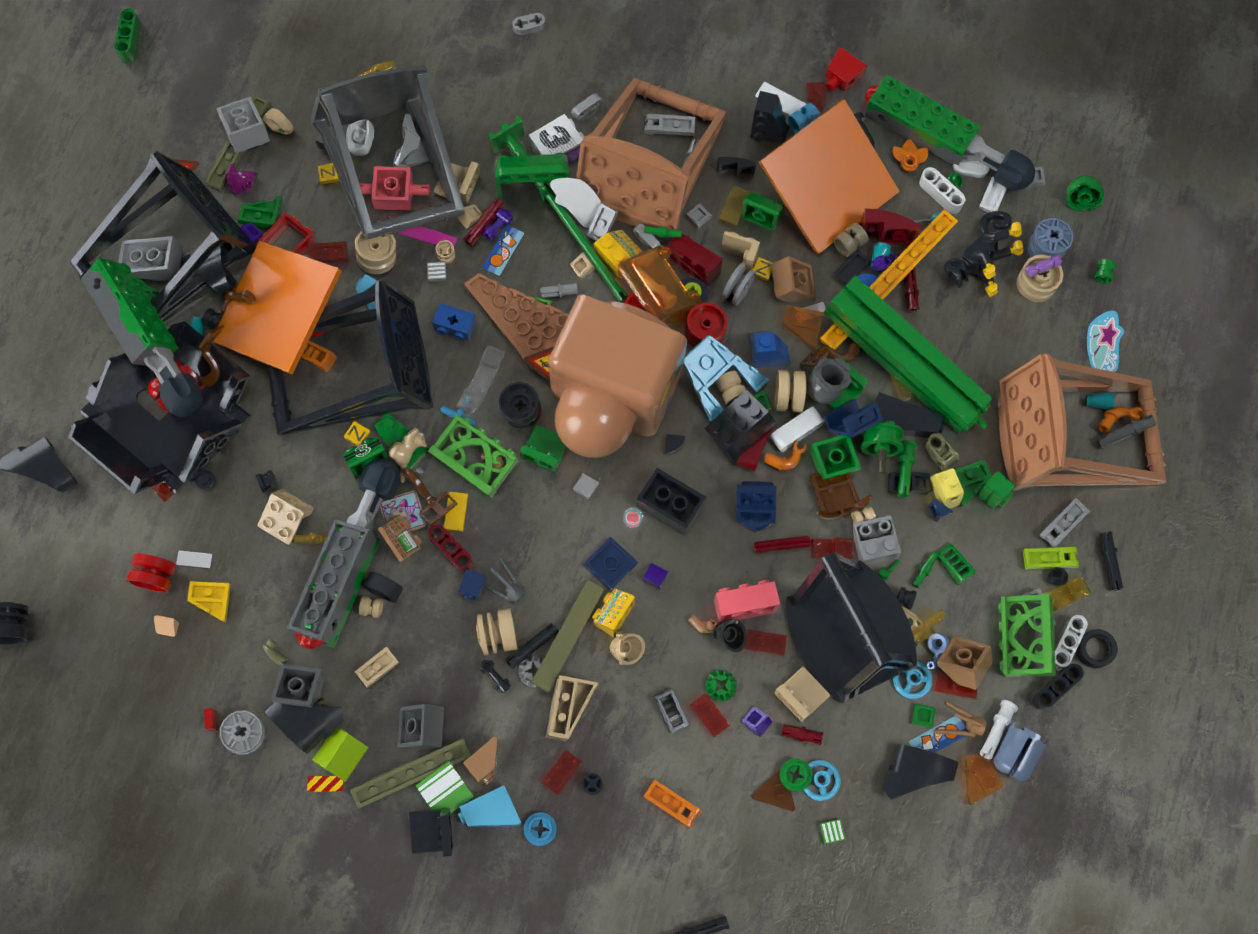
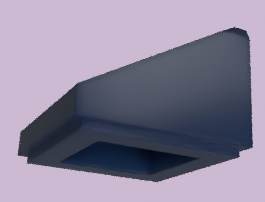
M933 499L928 505L936 522L946 519L953 514L951 509L937 499Z

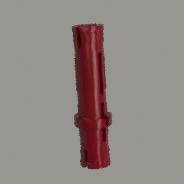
M496 197L491 205L484 209L483 215L463 238V241L472 247L484 232V229L491 221L496 219V213L505 203Z
M914 267L905 277L906 291L904 292L905 297H907V311L911 313L920 310L918 303L920 293L917 289L916 270Z

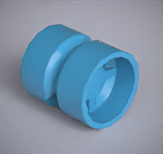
M808 103L800 108L799 111L797 110L789 115L787 120L790 128L796 134L818 118L820 113L812 103Z

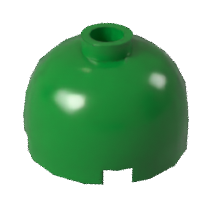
M1087 175L1075 178L1067 188L1066 199L1068 206L1079 212H1084L1083 209H1090L1092 211L1100 207L1104 200V189L1101 182L1095 177Z

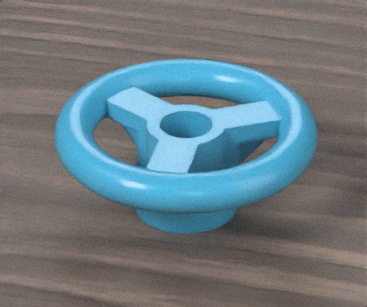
M918 660L917 667L921 668L926 676H923L917 669L904 672L907 680L904 689L899 683V675L893 678L896 690L902 696L909 699L922 698L932 687V674L924 663ZM915 676L916 682H913L910 677ZM926 682L923 690L918 693H910L913 686Z
M815 760L808 763L811 769L816 766H824L828 770L826 772L818 771L815 775L812 774V781L819 787L820 795L813 793L809 787L803 790L805 794L817 801H825L834 797L841 784L837 768L825 760ZM833 774L835 779L834 787L827 793L825 787L830 783V776ZM819 776L824 778V783L818 782Z

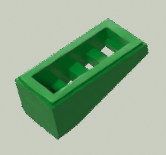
M952 543L936 552L938 559L958 585L976 573L972 565ZM951 550L952 554L945 558L943 555ZM956 557L957 560L950 564L949 560ZM958 563L962 565L957 569L954 568ZM965 569L966 572L960 575L959 572Z

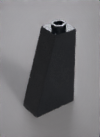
M879 392L875 400L884 419L879 423H884L885 421L895 422V425L900 426L904 430V436L929 438L932 434H941L945 426V423L942 422L944 415Z

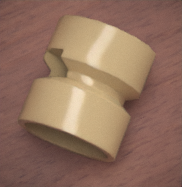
M737 371L725 373L715 381L719 391L723 392L722 397L727 406L746 390L744 385H740L742 380Z

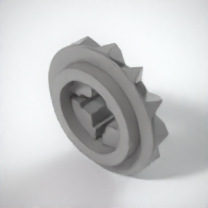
M532 655L519 665V678L528 687H537L531 683L534 676L532 673H528V671L532 670L533 663L536 669H539L544 660L541 656Z

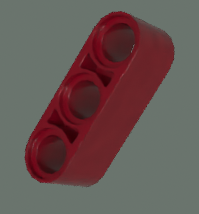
M772 427L739 457L738 466L755 472Z
M439 524L432 525L428 530V536L432 544L461 573H465L466 569L471 571L473 560L470 554L443 526ZM435 532L443 533L440 538H433ZM449 545L456 546L453 552H447L446 548ZM460 560H469L466 566L459 565Z

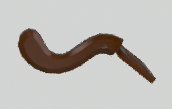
M236 281V287L225 294V303L221 312L225 313L227 305L232 300L245 304H254L256 301L255 295L249 290H243L242 293L235 292L239 284Z
M223 325L210 331L199 345L203 357L211 367L210 373L200 381L205 387L213 386L220 377V366L210 351V343L223 330Z
M852 342L845 354H840L828 346L820 347L816 352L812 351L800 363V366L815 367L819 360L830 356L832 359H839L841 357L845 362H851L860 353V346Z
M405 467L402 470L403 475L414 484L426 501L427 507L419 514L430 526L458 505L447 492L443 493L439 498L433 497L410 468ZM444 498H450L453 503L447 508H443L439 504ZM433 509L438 515L429 521L425 514Z

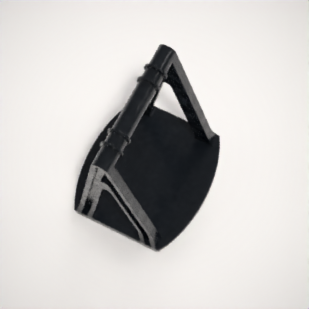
M156 151L150 155L151 157L145 170L71 259L70 264L78 272L81 279L90 269V262L178 194L212 232L151 303L156 308L160 319L163 320L208 285L199 275L187 285L185 284L215 249L226 242L235 245L233 249L222 257L223 264L228 269L238 260L253 254L256 246L191 169ZM162 173L170 184L123 219L159 174Z
M383 280L377 281L364 292L325 307L312 334L377 321L383 355L391 383L291 420L290 415H292V411L289 410L290 400L287 398L284 372L267 365L272 396L271 406L274 409L272 415L275 417L277 434L288 435L408 409L429 410L433 408L427 358L418 324L415 301ZM375 301L376 309L339 316ZM389 397H404V398H405V399H401V400H396V401H391V402H386V403H381V404H377V405H372V406L364 407V406H366V405L375 403V402H377V401H380V400H383V399H386V398H389Z
M835 552L830 553L819 560L796 593L786 597L790 631L803 662L812 676L839 702L845 703L917 666L914 636L900 602L885 581L862 561L853 562Z

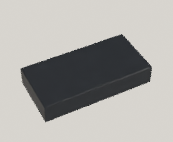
M857 249L833 273V277L846 286L855 275L858 276L871 263V260Z

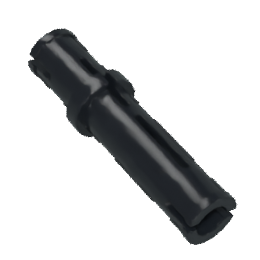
M1109 531L1107 534L1103 532L1100 533L1103 546L1102 555L1105 556L1111 591H1116V589L1122 590L1124 587L1116 555L1118 550L1114 545L1113 532Z
M550 623L527 643L521 644L516 652L505 659L507 664L514 669L522 661L529 659L534 651L559 632L557 627Z
M726 916L691 928L684 927L682 931L673 934H691L694 932L695 934H713L729 929V924ZM716 925V927H713V928H710V929H707V930H704V931H701V932H700V930H703V929H706V928H709V927H712V926Z

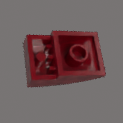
M865 208L859 224L867 233L868 238H878V242L888 245H910L919 236L921 231V225L913 220L879 209Z

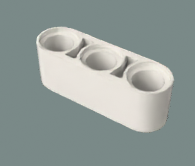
M926 168L919 181L921 188L949 213H959L965 202L964 194L935 168Z
M810 407L773 432L770 438L780 452H784L792 447L795 442H799L820 428L825 421L814 407Z
M1075 615L1064 624L1055 643L1056 670H1061L1071 662L1087 629L1088 624L1085 617ZM1073 621L1079 624V630L1073 627ZM1064 638L1071 641V647L1064 643ZM1056 655L1063 658V664L1057 662Z

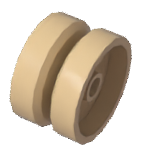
M362 231L358 233L355 239V252L359 267L370 274L388 272L396 262V240L393 234L366 240Z
M1035 255L1029 258L1018 274L1016 281L1018 291L1029 301L1044 302L1050 299L1062 283L1064 274L1061 265L1055 268L1052 267V269L1040 274L1036 273L1032 277H1028L1025 271L1027 266L1032 264L1035 266V263L1048 258L1051 259V256Z
M778 370L775 384V411H786L790 400L791 411L802 413L806 398L805 371H794L790 382L789 371Z

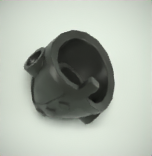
M730 618L712 631V637L717 639L719 644L726 650L737 653L745 648L747 633L744 624L740 620Z

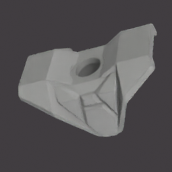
M405 114L402 127L404 143L396 151L393 167H413L430 162L420 142L421 138L415 130L411 115Z

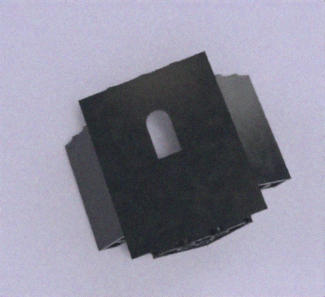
M185 321L173 324L168 329V332L174 337L175 343L178 346V349L173 353V360L175 362L181 358L180 363L183 366L187 364L197 375V383L201 387V379L211 371V367L203 357L199 347L205 338ZM210 343V351L220 366V377L213 386L205 387L201 390L203 402L200 410L192 416L182 418L168 412L159 421L137 401L138 394L148 389L149 382L157 377L154 371L148 366L132 364L126 353L111 357L106 361L99 381L93 382L88 387V393L85 398L88 403L80 411L85 419L77 420L71 425L68 438L133 494H137L159 483H163L176 494L188 480L194 481L196 474L202 471L200 468L204 467L208 461L212 462L222 452L220 448L227 441L230 443L240 433L238 429L251 416L238 405L250 375Z

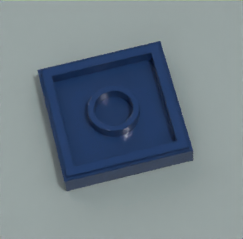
M609 537L583 565L610 591H613L639 562L612 537Z

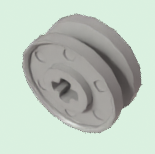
M740 264L735 269L722 293V297L726 300L734 294L732 303L738 305L743 300L756 276V272L753 270L744 275L746 266Z
M246 710L235 711L223 720L220 726L219 737L222 744L232 753L249 755L262 746L265 739V727L263 722L254 713ZM241 729H244L246 735L243 737L240 735L241 733L239 732Z

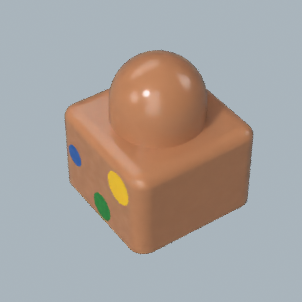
M578 295L548 359L551 391L553 397L558 401L555 411V427L564 445L580 456L600 458L617 451L626 442L631 432L645 437L655 435L683 373L687 345L686 337L672 330L654 315L632 305L614 301L602 302L586 295Z

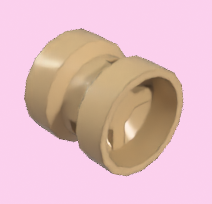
M443 240L436 245L438 260L440 262L445 261L446 264L452 263L456 256L453 244L448 240Z
M871 506L864 508L863 511L857 510L851 513L853 524L876 519Z
M362 596L359 615H372L373 618L379 619L382 614L383 599L376 598L373 600L370 597Z

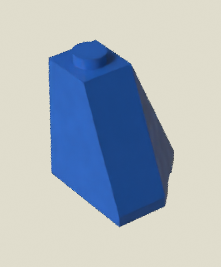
M758 331L748 333L754 368L791 364L788 346L774 332Z

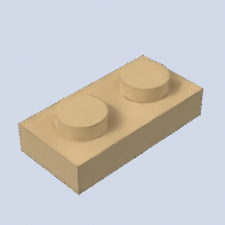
M385 647L358 668L355 673L364 685L369 688L397 666L399 662L390 650Z

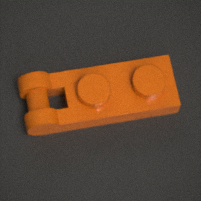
M655 779L643 796L690 829L694 826L695 818L699 817L702 813L699 808ZM685 808L690 811L687 817L682 815Z

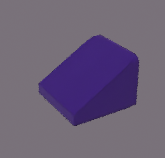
M252 222L240 227L253 243H256L263 236Z
M651 563L643 576V581L660 589L669 571Z
M755 706L741 720L759 737L772 724L769 716Z

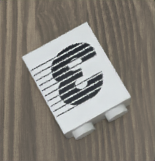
M565 114L528 135L529 144L537 155H548L558 152L566 154L577 146L580 148L584 137L581 132L576 130L573 120L571 118L568 119Z

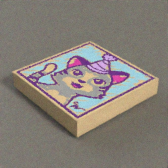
M416 490L397 495L391 500L381 501L380 508L385 524L401 516L402 519L406 517L412 527L409 528L411 532L427 527L425 520L419 514L422 512Z

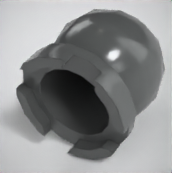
M827 357L822 358L807 378V393L812 400L818 403H832L840 398L842 392L849 386L852 380L849 374L850 368L838 358L834 360L827 359Z

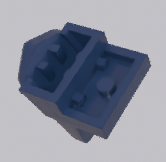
M743 481L741 485H737V522L755 532L769 527L772 523L776 524V486L772 482Z

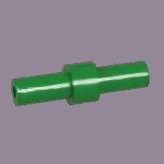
M645 226L644 233L658 235L663 238L667 236L681 238L682 230L668 229L665 226H660L659 228Z
M931 552L925 564L922 563L918 570L919 573L912 583L913 586L919 588L925 577L929 576L932 571L931 567L938 558V554Z

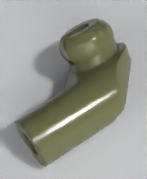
M272 639L267 640V643L263 645V650L269 658L279 666L286 664L288 659L275 650L277 643Z

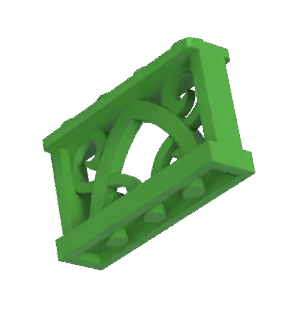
M455 415L452 422L428 452L493 498L497 489L519 462L516 458L517 453L510 448L506 450L502 448V443L494 437L488 438L486 436L487 432L479 426L477 428L471 426L472 422L462 415L460 418ZM460 427L465 428L467 431L466 435L461 436L459 432L458 437L461 441L457 442L454 438V431ZM472 433H474L479 438H471ZM450 438L453 444L448 446L443 451H440L444 444L447 442V440ZM489 445L498 451L492 453ZM482 446L486 463H475L465 469L466 453L462 448ZM457 450H459L462 455V458L460 460L454 459L455 455L458 454L456 452ZM498 456H504L507 461L505 467L501 469L493 468V464L499 465L502 463L497 461ZM478 467L484 468L485 472L481 470V473L476 475L475 469ZM492 472L500 473L492 485L489 486Z
M1049 593L1026 596H1001V602L998 603L999 613L1002 614V621H999V631L1002 633V641L999 642L1000 652L1003 653V660H1000L1001 672L1006 677L1056 676L1053 597ZM1041 602V606L1029 610L1026 604ZM1014 604H1020L1023 606L1025 613L1022 615L1021 611L1016 609L1017 614L1011 616L1010 608ZM1034 617L1035 622L1037 619H1041L1042 623L1039 626H1035L1032 618ZM1027 621L1032 629L1043 635V637L1032 642L1029 651L1023 648L1015 638L1018 630ZM1011 645H1012L1016 650L1011 651ZM1042 645V651L1038 652L1036 649L1035 654H1033L1035 646ZM1018 657L1017 664L1021 663L1024 657L1027 660L1022 668L1015 669L1011 664L1012 658ZM1031 661L1044 665V669L1028 668Z

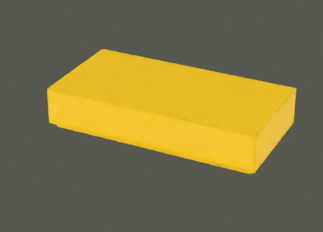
M449 492V495L458 505L445 515L444 528L447 531L464 532L469 495L466 493ZM448 498L447 507L453 503L450 498Z

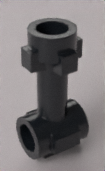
M483 660L480 671L483 674H488L497 684L495 689L498 692L505 693L511 687L510 681L507 678L504 680L494 669L495 663L492 660Z

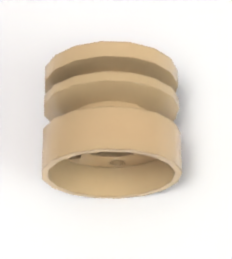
M511 608L498 610L497 620H493L491 613L487 612L488 622H484L482 614H477L476 631L484 656L489 655L488 646L492 645L494 654H497L498 644H502L505 652L518 650Z

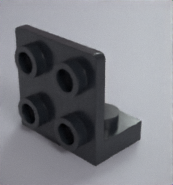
M450 808L409 812L412 853L443 851V857L452 856L454 848Z

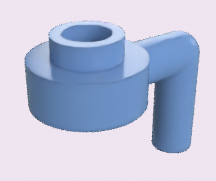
M942 633L933 634L928 639V647L934 653V660L927 663L928 669L939 667L937 661L949 644L947 636ZM939 639L943 643L942 646H939L937 643Z

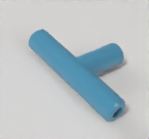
M463 399L457 411L443 405L440 412L452 418L455 415L461 418L470 402L467 399ZM463 415L472 422L470 425L474 427L476 420Z

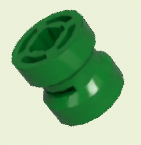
M1109 259L1099 260L1097 265L1098 271L1095 273L1094 280L1101 284L1112 283L1114 278L1113 272H1115L1117 264Z

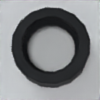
M375 572L369 573L363 585L369 592L393 603L397 602L403 590V587L395 581Z
M1101 629L1085 633L1077 647V655L1081 662L1094 669L1103 668L1112 663L1118 652L1117 642L1114 637ZM1100 638L1106 643L1108 655L1103 660H1094L1088 655L1086 643L1089 639Z

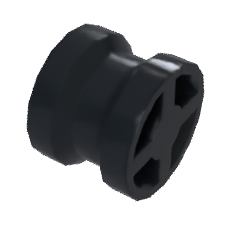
M209 308L203 315L202 324L207 327L211 326L214 330L218 327L224 314L216 313L214 309Z
M268 470L263 475H256L263 493L267 492L269 488L275 489L278 487L272 470Z
M901 586L897 599L901 605L911 610L917 591H908L905 587Z
M595 773L586 775L582 782L584 791L589 795L600 793L603 787L601 777Z

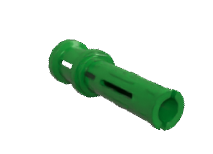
M904 440L901 441L904 450L898 459L901 464L897 493L899 498L901 494L902 498H909L912 465L916 462L914 454L918 445L914 441Z

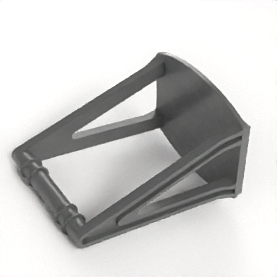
M425 65L374 72L318 88L310 119L311 125L322 138L366 240L379 236L385 237V235L391 233L394 235L398 231L430 223L437 224L438 221H448L450 218L464 215L463 203L429 92L428 70ZM418 94L421 100L429 131L419 111L417 100ZM406 107L449 203H441L436 207L430 206L428 209L396 217L388 216L387 219H377L376 222L371 223L342 125L352 124L364 119L369 120ZM329 127H331V129H332L334 139H333L332 134H331V132H330V130H329Z

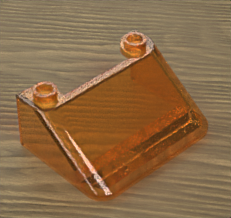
M665 246L654 247L618 264L619 271L646 312L654 315L664 323L685 322L690 310L697 304L702 303L698 292L695 290L687 292L667 262L671 252Z

